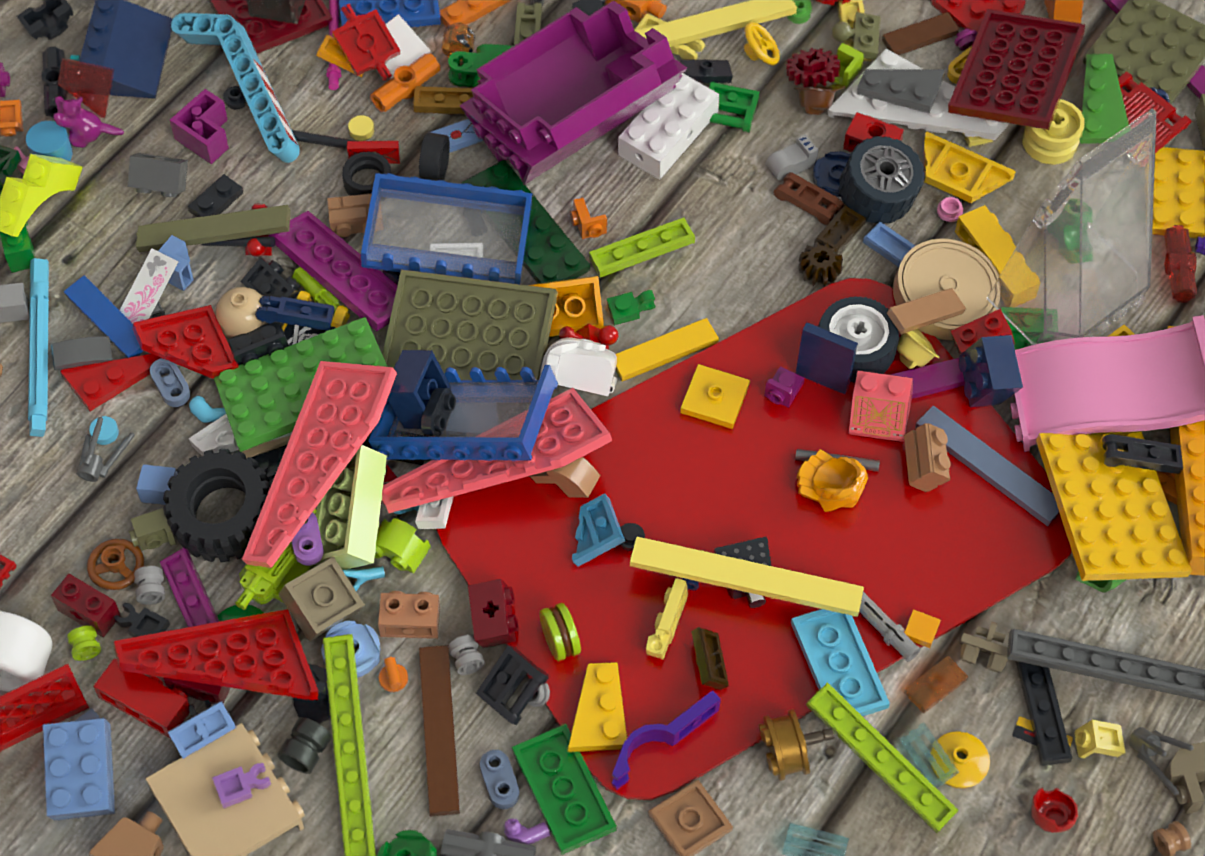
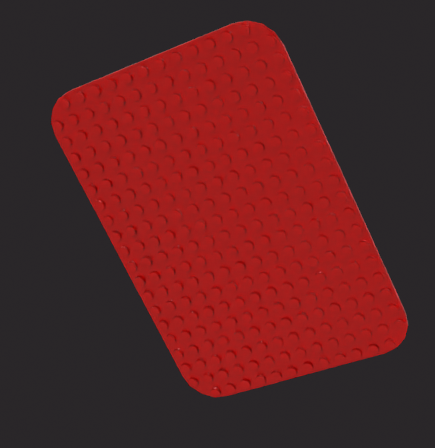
M848 278L829 284L592 408V412L610 432L612 441L583 456L600 474L589 497H568L556 483H536L530 476L453 496L446 528L436 529L442 546L468 586L502 579L508 587H512L515 597V603L511 604L512 615H516L519 630L515 632L516 642H510L506 645L515 647L537 667L549 674L550 677L547 680L550 696L545 705L559 726L567 724L572 734L588 664H618L627 738L633 731L645 725L663 724L667 726L712 690L719 696V711L674 746L665 742L650 741L641 744L633 750L627 760L630 772H628L629 781L618 790L612 785L614 778L612 773L622 749L580 751L591 775L607 791L632 800H653L668 795L761 742L759 724L764 723L763 716L769 715L770 719L788 715V710L793 709L797 719H800L812 712L806 704L819 690L795 635L791 620L794 617L821 609L764 596L766 600L764 605L750 608L746 596L734 599L730 596L726 587L699 582L697 590H688L685 606L664 659L649 656L646 653L648 637L656 633L655 623L659 612H664L666 606L664 604L668 587H673L676 578H682L631 567L630 560L633 551H627L620 545L577 566L572 560V554L577 552L578 541L575 536L577 527L580 524V507L603 494L610 498L620 527L627 523H634L644 530L646 539L714 553V548L767 536L772 567L863 586V592L896 625L900 624L904 628V632L913 610L940 619L941 621L934 640L1052 572L1071 556L1072 549L1060 514L1049 526H1046L949 452H947V456L951 463L949 468L950 481L938 485L937 488L929 492L910 486L905 439L904 442L849 434L855 383L850 382L846 394H843L804 378V384L789 408L782 404H775L764 396L768 379H773L780 366L796 373L802 330L806 322L818 326L825 310L831 304L846 297L860 296L871 298L890 309V307L897 306L894 300L893 289L890 286L872 279ZM920 331L931 343L935 353L940 357L937 358L935 356L925 366L953 359L935 336ZM896 351L891 366L883 374L891 375L912 369H909L901 362L900 353ZM698 364L750 380L733 429L680 413ZM964 386L911 400L905 434L916 430L915 426L918 420L934 405L1053 493L1046 471L1029 451L1024 452L1023 443L1021 441L1017 442L1015 433L993 406L970 407L969 400L964 393ZM821 449L830 454L879 460V471L866 470L868 480L858 502H856L853 508L840 507L824 512L820 502L798 494L797 472L805 461L795 460L796 450L818 452ZM564 603L575 624L581 652L578 655H571L564 660L557 661L553 657L545 639L539 612L542 609ZM860 612L858 617L852 616L877 673L904 658L892 645H887L883 641L884 637ZM698 627L719 634L729 686L722 690L702 685L691 632ZM915 643L920 648L923 647L922 645ZM528 673L526 674L528 679L532 678Z

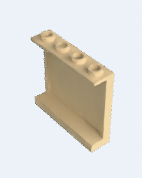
M242 723L237 725L232 731L184 759L180 758L145 778L150 790L189 856H246L295 826H298L300 831L304 829L301 818L305 814L296 800L291 803L287 796L290 790L282 777H275L272 772L275 766L267 753L263 755L260 753L257 747L261 744L252 729L247 732ZM264 763L266 771L259 773L256 778L264 779L269 777L271 785L265 789L252 788L250 789L252 798L223 808L212 777L238 767H242L245 774L255 764Z

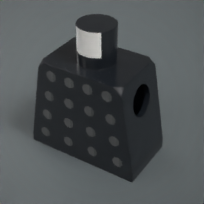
M767 536L714 548V554L771 566ZM726 588L734 599L746 596L750 608H757L766 603L765 597L762 595Z

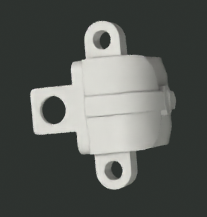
M562 338L548 348L543 357L540 376L544 365H550L558 385L609 396V393L614 391L617 383V378L614 377L617 356L614 352L606 349L605 345L591 340Z

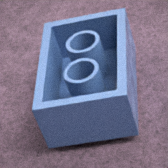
M105 718L43 725L47 816L55 821L115 814L111 724Z

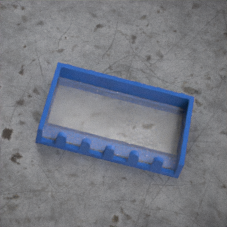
M376 173L361 249V267L395 272L409 270L520 285L532 205V193H526L521 190H502L496 187H479L468 183L456 184L448 183L444 180L433 181L419 177L409 178L395 176L390 173Z
M544 365L539 380L535 379L532 370L528 367H522L520 371L522 380H511L506 369L502 367H497L494 373L497 380H485L482 371L476 367L471 368L469 373L472 380H460L457 371L449 367L445 371V376L451 386L452 394L455 395L456 406L449 416L445 431L439 437H426L422 429H404L387 399L380 420L372 431L369 443L373 450L387 455L386 460L531 461L534 444L552 393L557 388L558 382L550 365Z

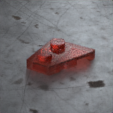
M63 58L58 85L76 99L82 97V103L101 118L107 117L114 69Z

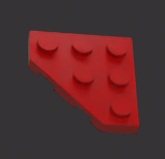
M211 305L133 322V331L143 351L209 378H215L225 370L238 368V364L233 357L231 348Z

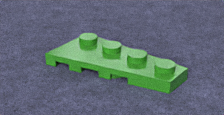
M1087 54L1082 106L1084 130L1080 138L1081 144L1132 143L1113 54Z

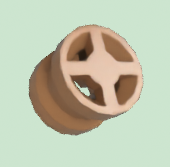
M1179 821L1170 823L1166 829L1159 828L1153 832L1155 845L1162 856H1175L1177 851H1186L1191 848L1189 834Z

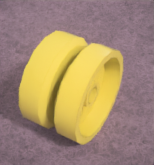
M1060 99L1049 130L1025 126L1022 141L1025 151L1033 159L1045 164L1055 165L1068 161L1078 149L1079 140L1084 130L1083 115L1074 104Z

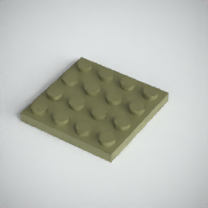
M1128 0L1085 54L1083 63L1086 64L1087 54H1113L1118 78L1127 71L1132 75L1133 81L1137 84L1142 82L1149 88L1154 87L1164 90L1169 96V103L1172 105L1205 62V24L1157 0Z

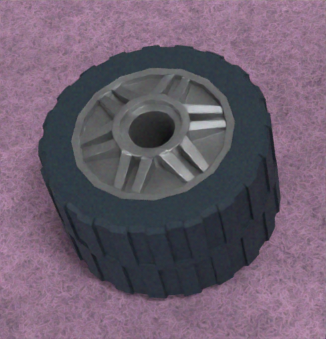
M877 136L863 140L851 152L840 176L839 193L841 194V200L847 207L865 217L866 222L877 224L879 222L883 224L893 223L903 218L909 212L920 192L925 178L923 163L920 161L918 154L909 145L904 144L898 139Z

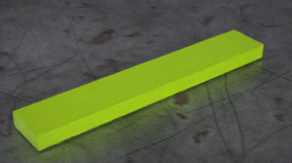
M828 682L807 702L806 706L829 728L832 727L833 732L936 833L959 811Z

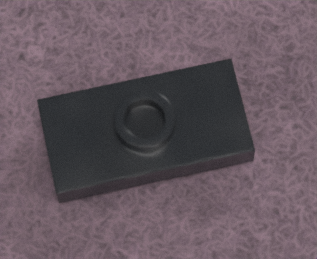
M680 60V63L687 67L683 74L699 83H732L733 74L728 60Z

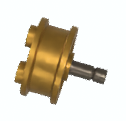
M793 709L788 710V715L770 719L769 715L763 716L764 723L759 724L762 741L770 749V752L766 753L769 770L772 771L773 776L777 775L780 781L785 780V775L803 771L804 775L810 774L807 746L835 739L832 727L822 731L803 734Z

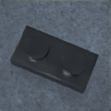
M223 174L188 205V210L195 217L221 214L244 194L243 187Z

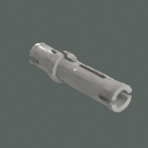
M863 592L859 612L884 637L883 641L887 645H892L907 662L913 660L919 654L921 648L904 633V628L900 624L896 625Z

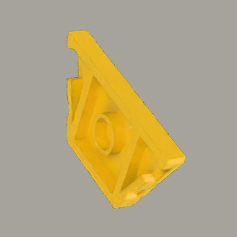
M930 132L925 133V183L972 203L1013 180L1016 171Z

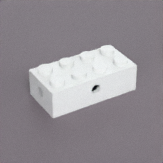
M681 73L683 76L680 81L675 84L676 88L644 108L618 137V155L659 180L709 124L711 116L714 113H718L719 94Z

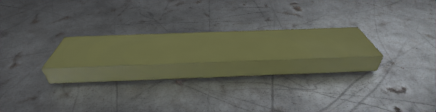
M288 205L141 225L138 226L136 248L139 253L147 252L151 249L159 250L171 235L184 241L186 246L289 232L291 210Z

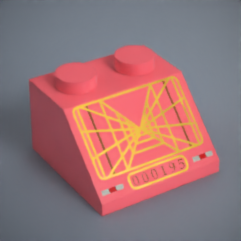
M858 371L853 392L849 434L904 442L913 395V378Z

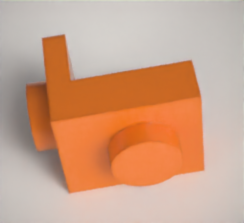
M0 101V136L10 137L15 136L16 132H23L21 101Z
M584 198L574 199L570 218L573 226L578 227L581 238H596L606 234V215L590 217Z

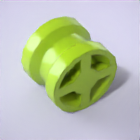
M81 626L68 633L67 640L73 646L71 653L74 660H89L101 653L100 643L96 641L97 632L95 627Z

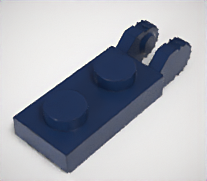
M262 296L259 300L262 306L257 308L255 314L257 319L266 323L276 321L328 331L331 328L335 307L287 297Z

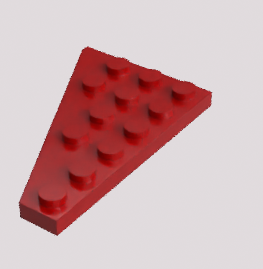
M288 609L114 641V651L120 671L307 700L318 699V689Z

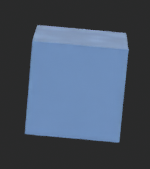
M171 235L158 252L178 261L168 283L185 291L194 280L189 264L190 258L186 243Z

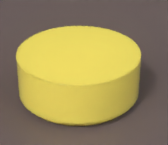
M356 116L348 124L350 136L357 141L368 140L374 134L373 121L367 116Z

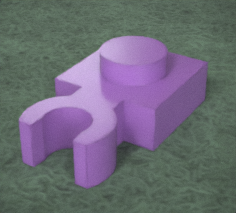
M264 763L255 764L245 774L242 767H238L212 777L223 808L252 798L253 796L250 791L252 788L265 789L271 785L269 777L264 779L256 778L259 773L266 771Z

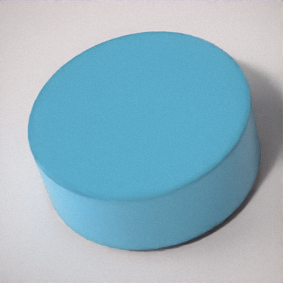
M102 416L103 423L97 444L107 445L117 439L119 429L113 418ZM95 419L90 425L89 431L91 437L93 435L97 419Z

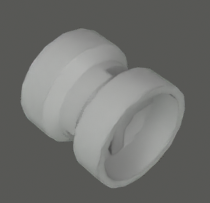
M145 566L137 569L134 573L135 583L138 585L136 589L137 602L144 605L162 602L165 599V589L161 585L164 580L163 570L157 566Z
M464 635L449 643L448 648L451 656L456 658L455 667L458 674H472L485 665L482 654L477 651L478 644L475 642L473 635Z

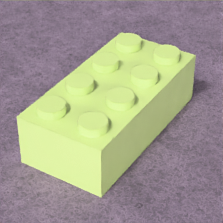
M361 445L317 505L316 517L324 554L322 559L315 565H319L331 557L335 558L342 570L374 563L387 455Z

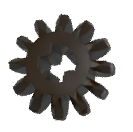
M816 242L814 247L807 245L804 252H801L798 270L799 273L803 274L804 281L812 280L813 286L817 282H821L825 287L827 281L834 283L837 280V276H840L842 273L843 258L842 255L838 254L837 247L830 249L828 242L824 246H820Z

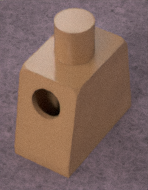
M147 811L139 824L124 817L91 849L89 855L160 856L164 845L160 837L154 833L163 821L150 811Z

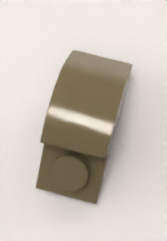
M1205 742L1191 744L1194 747L1191 751L1184 748L1179 749L1164 773L1173 785L1177 786L1179 794L1176 797L1179 804H1183L1186 814L1198 812L1205 801L1198 783L1205 781Z

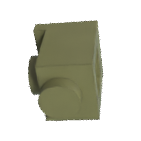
M163 508L131 519L134 529L129 531L134 547L140 545L143 551L158 548L166 542H169L170 546L176 545Z

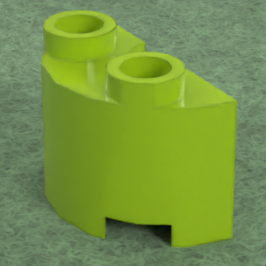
M393 518L391 522L383 519L377 530L374 558L388 557L391 559L390 563L400 571L407 570L414 574L431 546L427 539L423 541L415 535L417 529L408 523Z

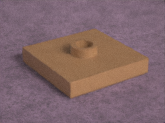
M698 779L648 811V815L678 856H694L733 830L732 824Z

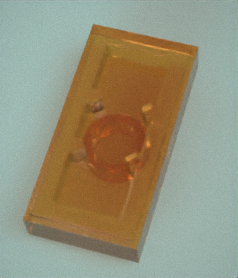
M948 655L905 688L904 693L925 714L967 681L968 675Z

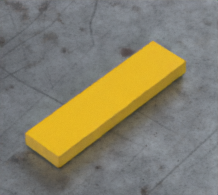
M705 318L615 354L617 356L615 370L623 382L710 347L719 342V337L708 319Z

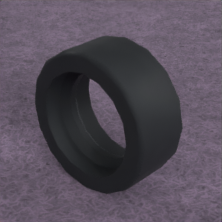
M429 132L425 135L419 157V177L421 179L444 180L450 153V141L447 135Z
M361 152L350 157L342 168L343 184L349 196L372 194L374 183L371 185H361L355 183L352 177L363 169H374L382 174H391V167L387 159L374 152Z

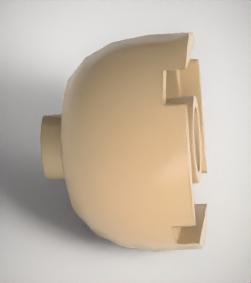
M236 287L228 290L219 299L216 305V318L228 339L241 334H247L260 326L268 324L257 319L255 315L257 308L262 306L259 302L262 295L256 290L247 287Z

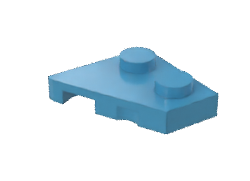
M606 494L580 507V524L577 527L575 536L578 541L577 552L572 554V560L577 566L625 542L610 498Z

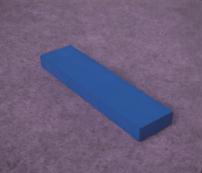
M85 275L63 291L66 297L105 336L110 337V341L126 358L139 356L143 352L133 331V323Z

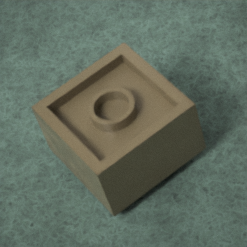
M334 557L285 584L279 592L280 598L309 642L325 634L338 623L344 622L358 614L364 606L363 601Z

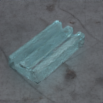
M924 722L919 725V728L909 732L908 736L900 739L921 772L934 787H940L959 773L954 763ZM923 733L950 770L946 774L920 738V735ZM912 741H915L939 775V779L936 780L912 746Z
M789 823L782 854L787 856H826L790 846L794 845L832 856H845L849 838ZM793 834L832 843L835 845H839L841 847L840 849L822 845L817 842H810L793 837Z

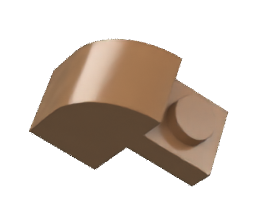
M581 457L564 467L534 474L530 477L536 483H556L568 497H589L600 474L586 459Z

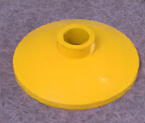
M955 731L944 734L936 740L931 749L930 764L934 774L943 783L954 788H970L979 784L985 778L990 766V757L985 745L977 737L966 732ZM956 753H964L967 758L960 759L957 757Z

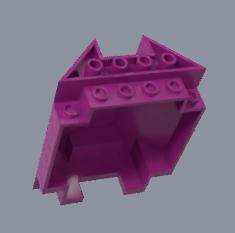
M612 1L590 16L576 7L476 69L480 80H478L479 85L471 90L474 97L459 106L472 123L477 137L483 139L498 162L509 160L514 169L518 170L523 185H525L676 88L675 84L683 76L681 73L685 72L687 67L674 59L666 36L654 28L645 33L646 38L636 32L632 26L627 9L617 2Z

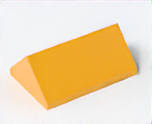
M598 276L527 285L556 289L558 292L549 337L559 335L560 330L564 326L573 328L574 332L588 323L599 329L604 327Z

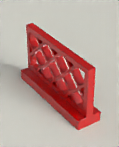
M69 664L0 696V708L5 706L4 709H0V752L42 732L43 725L60 723L89 708Z

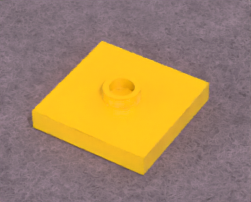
M698 364L680 413L733 429L750 380Z

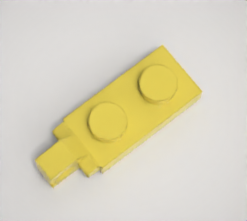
M676 578L673 587H668L664 598L666 606L664 612H659L655 623L656 633L648 637L646 653L649 656L664 659L688 597L685 580Z

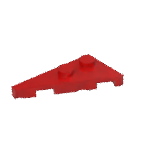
M153 354L66 368L60 372L64 380L91 412L150 375L151 365L161 358Z

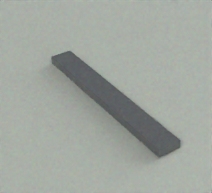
M1013 628L1009 632L1007 659L1205 701L1204 669Z

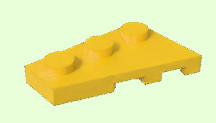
M588 664L567 752L622 749L627 735L618 664Z

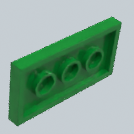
M567 724L512 747V753L561 855L617 831V826L580 751L567 752L571 738Z

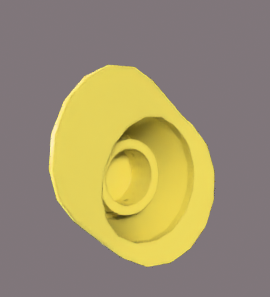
M919 329L901 335L897 351L900 353L901 362L909 369L916 366L923 367L935 356L940 358L935 353L931 343Z

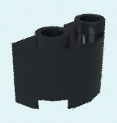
M43 0V4L40 7H29L16 17L34 39L38 40V37H47L51 40L60 36L68 29L67 22L70 16L74 14L72 7L66 0Z

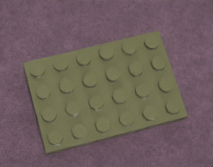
M401 270L382 355L387 367H393L394 369L402 350H432L444 374L447 368H454L460 380H472L469 373L473 367L479 368L482 371L485 380H497L494 374L497 367L506 369L511 380H522L520 371L522 367H528L532 370L535 379L539 380L558 292L556 289Z

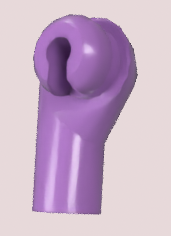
M511 818L504 824V834L513 842L531 845L550 836L545 822L527 828L520 825L517 819Z

